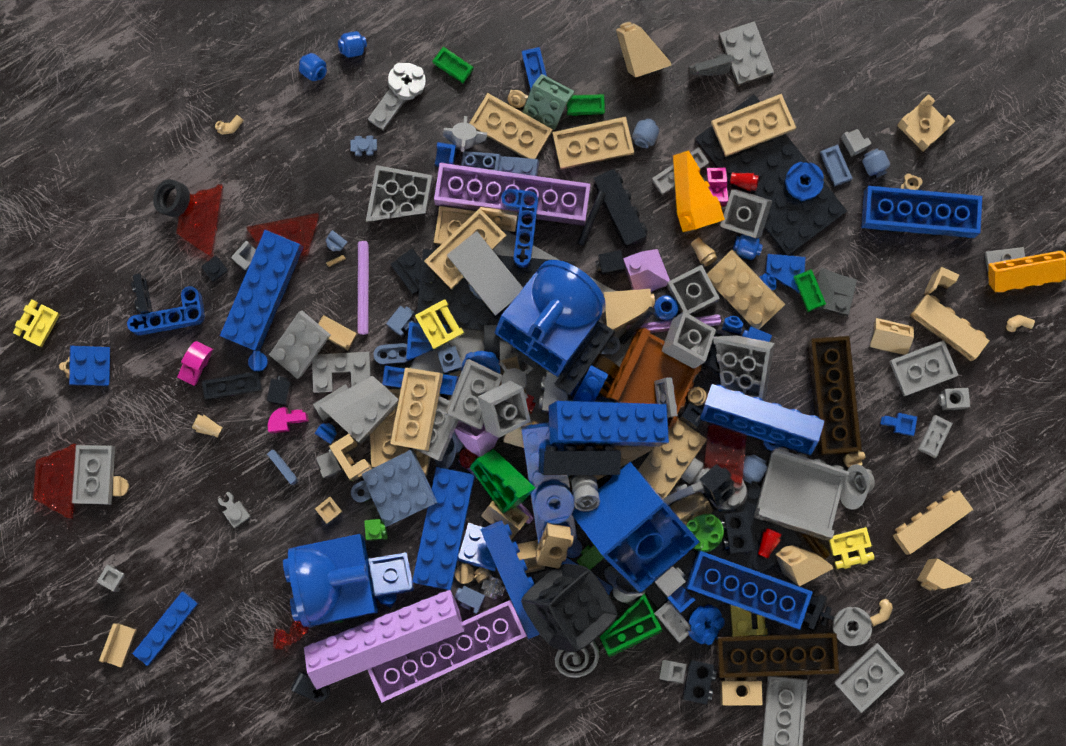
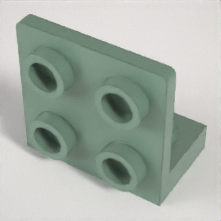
M541 74L531 88L523 113L555 130L565 106L573 97L575 91Z

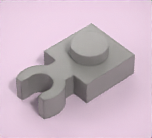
M227 492L229 501L224 503L219 498L218 502L227 508L223 513L231 525L236 528L251 516L240 501L234 503L233 495Z

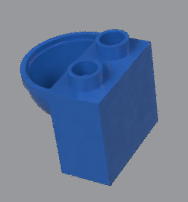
M548 260L538 268L536 273L501 315L494 333L556 377H559L594 326L601 319L606 308L605 298L598 285L585 272L564 261Z
M357 534L288 549V559H283V568L287 582H291L294 598H290V606L294 621L300 620L304 627H314L378 613L364 536Z

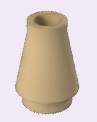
M700 238L695 239L691 243L701 264L708 266L717 259L716 252Z
M199 414L192 426L198 433L217 438L223 428L207 416Z

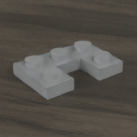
M370 352L317 354L312 361L313 393H332L333 374L351 373V387L371 377Z

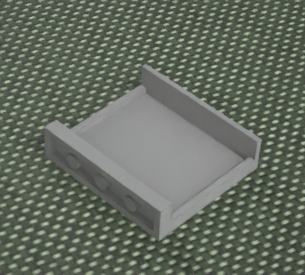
M778 447V449L776 448L770 453L754 518L828 541L834 535L832 526L845 476L849 475V472L845 471L841 466H830L825 464L826 462L823 460H811L804 454L796 453L795 455L789 453V450L786 448Z

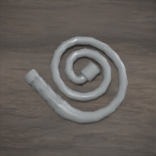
M595 641L590 643L594 649V661L589 669L580 673H569L562 669L559 658L563 651L558 650L555 657V666L559 672L567 677L574 678L591 673L599 660V649ZM586 648L581 649L585 655V660L582 665L577 667L570 666L567 663V657L573 655V664L576 665L581 663L580 655L576 652H566L562 661L567 670L581 671L587 666L589 653Z

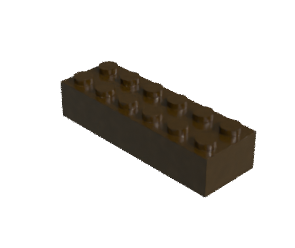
M850 336L812 338L807 344L815 416L824 420L818 442L819 456L858 453L862 449Z
M837 633L716 637L717 677L839 674Z

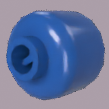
M357 31L344 33L338 40L339 51L347 58L362 55L364 48L367 47L366 38L362 37Z
M309 53L300 59L299 71L309 80L317 81L325 77L327 65L316 54Z
M741 234L740 237L737 236L735 239L733 251L740 258L753 260L756 255H760L762 244H759V238Z
M664 295L659 297L653 306L655 317L660 321L673 320L678 313L679 306L677 301L671 296Z

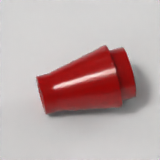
M732 172L730 184L750 192L751 190L756 191L759 176L755 175V173Z
M767 528L766 532L763 531L758 554L769 558L781 541L780 537L782 534L770 528Z

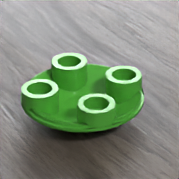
M713 514L699 515L687 523V527L700 541L693 549L708 552L715 549L722 541L724 528L721 521Z

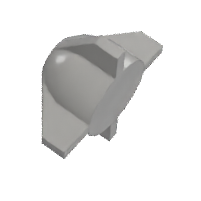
M464 116L463 123L453 126V129L444 128L443 136L452 142L453 145H456L457 149L464 152L472 146L486 141L487 132L476 131L473 125L467 123V116Z
M501 361L499 365L504 372L501 383L504 384L511 381L522 386L524 390L527 384L526 375L533 368L530 366L524 372L517 368L508 370Z

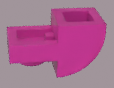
M707 168L706 181L710 185V192L713 197L716 196L721 206H727L726 168Z
M195 341L188 348L181 361L183 364L177 378L195 386L198 383L203 368L207 366L213 349Z
M281 407L270 416L268 432L271 434L290 432V424L309 422L308 414L303 412V410H292L291 414H289L287 407Z

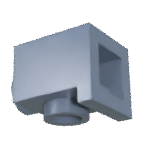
M400 306L386 324L403 338L405 336L403 331L409 329V322H413L415 312L407 306L405 309Z
M450 344L439 347L440 351H437V355L444 374L461 370L462 363L456 347H451ZM448 354L453 356V359L450 361L445 359Z
M463 586L462 589L458 588L454 599L460 601V606L468 610L471 607L475 608L473 612L477 614L485 595Z

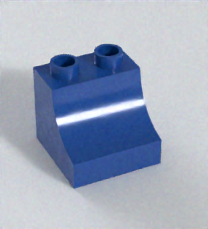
M631 462L620 469V475H612L610 480L598 489L600 504L596 509L580 511L576 508L571 513L602 556L639 593L644 591L700 542Z

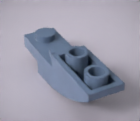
M464 151L461 166L537 176L539 160Z

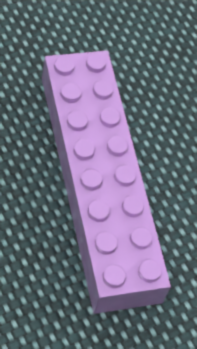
M445 163L439 164L434 196L435 205L475 211L482 206L516 211L519 217L518 210H510L503 206L501 196L507 189L534 192L538 197L536 219L585 225L590 184ZM508 195L505 198V201L509 204L516 200L513 195ZM528 197L524 200V203L531 206L535 203V200Z
M451 590L439 593L304 647L307 674L315 688L319 689L464 632L459 608Z
M511 600L463 621L464 632L367 669L381 703L526 637L527 635Z

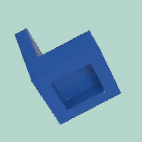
M437 142L436 167H439L440 163L455 164L456 145Z
M682 586L669 597H666L679 613L695 601Z

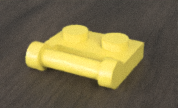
M442 300L415 315L434 350L464 334L462 328L458 327L449 311L446 300ZM441 310L452 330L450 334H447L436 311Z
M730 605L732 636L768 635V629L765 628V617L757 615L758 629H752L751 612Z

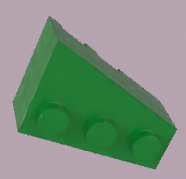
M494 449L477 458L470 466V469L502 514L520 505L535 489L526 478Z
M645 594L600 636L608 657L662 632L661 626Z

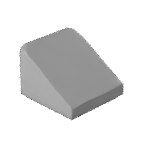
M663 660L660 679L683 684L687 664Z

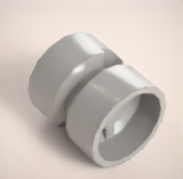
M694 458L682 474L681 479L688 484H696L700 482L699 479L710 468L704 469V464Z
M577 475L574 477L571 485L575 508L580 511L596 509L600 504L596 477L593 475Z

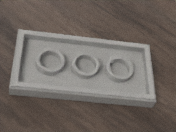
M477 231L447 254L450 261L495 316L511 304L523 289Z
M767 676L762 746L803 745L808 679Z

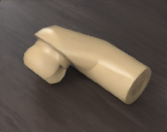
M236 115L230 123L218 121L215 124V128L220 134H233L244 120Z
M1016 315L1007 321L1006 329L1010 332H1015L1016 328L1020 326L1032 329L1035 320L1022 315Z
M887 599L880 601V612L870 617L873 627L889 619L893 606Z

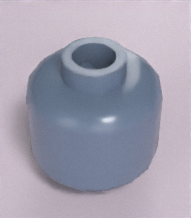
M652 119L640 120L635 126L632 138L637 146L648 148L655 144L660 129Z
M877 148L864 155L865 158L862 160V163L868 175H876L878 178L887 173L886 169L890 167V162L883 150H878Z
M754 454L746 456L738 469L739 473L742 474L741 478L750 484L752 481L760 482L767 471L766 461Z

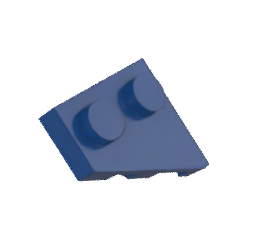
M767 254L765 273L772 275L780 283L789 286L800 294L793 277L805 272L806 257Z
M409 322L406 360H411L434 350L419 323ZM443 325L447 332L448 325Z

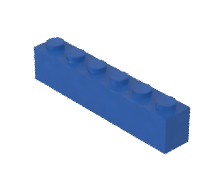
M500 520L480 530L528 639L539 635V632L525 612L521 599L535 584L532 578H527L525 574L528 568L524 559L519 560L517 553L520 550L516 541L511 542L509 536L512 535L509 525H504L503 521Z

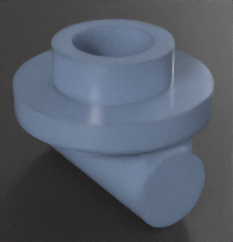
M333 230L326 238L327 247L332 251H341L347 244V241Z

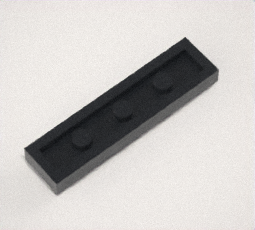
M598 321L554 383L555 386L572 396L586 376L590 366L594 365L615 335V330Z

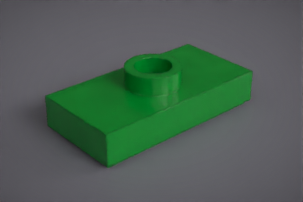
M442 47L432 61L433 64L462 84L474 70L473 66L445 47Z
M604 94L573 95L567 103V116L605 114Z
M812 269L793 277L807 312L826 305Z

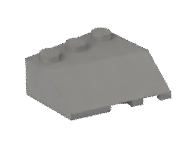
M376 165L366 222L426 213L432 194L434 177L432 175Z
M742 336L713 337L717 351V362H719L721 385L728 390L741 391L747 396L759 397L764 401L775 343Z
M371 376L319 404V406L356 441L362 444L398 406L399 399Z

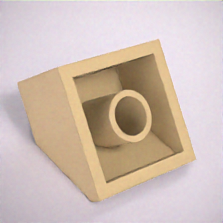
M793 545L786 546L775 554L782 573L798 586L833 569L830 563L816 553Z
M928 559L917 580L922 582L921 586L925 589L936 591L937 589H946L971 582L972 578L939 559Z

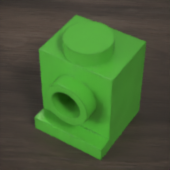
M381 519L365 520L367 541L388 539L387 527H385Z
M588 545L580 552L583 556L577 562L591 570L604 557L595 545L592 548Z

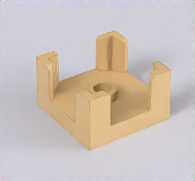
M929 94L915 109L904 116L897 125L922 152L955 122L950 115L944 118L932 106L935 100Z
M347 434L329 447L348 478L355 482L362 477V473L373 468L365 459L352 465L354 464L353 459L349 453H345L357 447L358 444L350 434Z

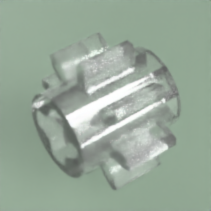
M491 576L488 581L484 580L481 587L485 590L483 595L496 600L498 595L503 596L506 588L502 586L503 581Z

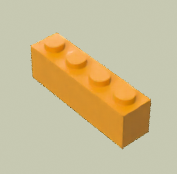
M1062 250L989 263V285L995 292H1005L1015 288L1023 289L1027 286H1041L1044 283L1066 280V253Z

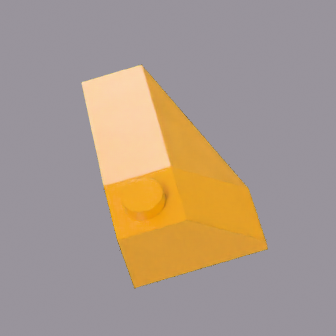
M685 151L673 155L677 215L682 231L698 229L725 220L718 198L716 196L713 197L709 190L710 185L707 181L704 182L701 177L700 168L691 153Z

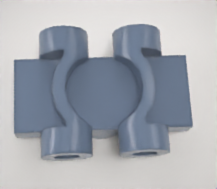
M355 136V140H350L351 152H355V156H362V151H366L367 156H373L374 151H377V139H373V136H366V139L362 138V136Z

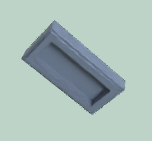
M838 145L820 151L821 158L834 187L852 180Z
M275 450L267 453L291 485L298 482L297 477Z

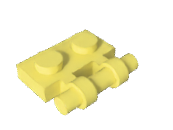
M31 299L28 306L26 305L23 309L25 312L20 321L17 320L13 333L20 336L22 331L25 330L26 333L23 338L42 347L60 314L42 304L38 311L35 310L38 302ZM31 315H34L35 317L30 326L26 325Z
M866 527L834 535L832 539L828 540L832 555H841V560L835 561L836 569L851 568V565L859 563L863 565L867 564L868 561L874 560L873 552L866 554L864 549L871 547ZM858 551V556L848 557L847 552Z

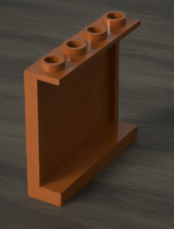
M639 328L605 398L615 403L657 404L654 381L672 377L678 414L679 410L685 405V397L693 388V380L695 375L700 372L702 365L693 369L662 352L665 341L650 334V330ZM678 416L667 418L669 429L676 424Z

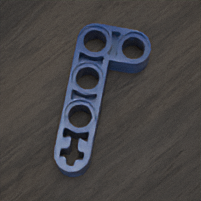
M507 189L501 196L503 206L510 210L519 211L514 262L519 268H526L530 265L532 258L538 197L531 191ZM508 195H513L516 200L509 204L505 201V198ZM528 197L535 200V203L531 206L524 203V200ZM523 217H531L532 223L529 225L523 224ZM522 235L530 237V241L527 244L520 242L519 239ZM522 249H525V258L528 259L521 263L517 257H521Z
M188 286L181 292L183 307L131 316L127 321L128 329L136 335H145L199 325L205 319L202 296L194 287ZM194 292L196 294L195 298L188 301V295ZM193 311L199 312L196 319L190 318ZM179 314V321L172 323V317ZM155 318L161 319L158 326H153ZM137 322H140L142 325H139L138 329H136L134 326L138 324Z

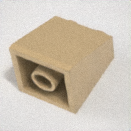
M626 22L620 25L621 28L616 29L628 73L634 77H639L671 66L668 58L641 27L634 23Z
M650 289L604 292L606 308L603 313V323L615 330V333L634 323L650 306L653 307L655 305L654 294H651Z

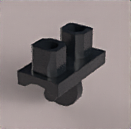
M824 595L811 596L809 606L814 607L815 611L813 615L806 612L802 622L813 631H816L821 617L823 618L820 624L826 626L828 620L834 621L835 619L834 616L830 615L832 607L827 606L825 612H823L828 599Z

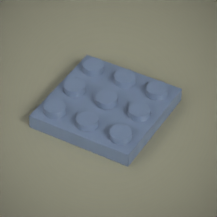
M413 449L362 473V477L385 527L437 503Z

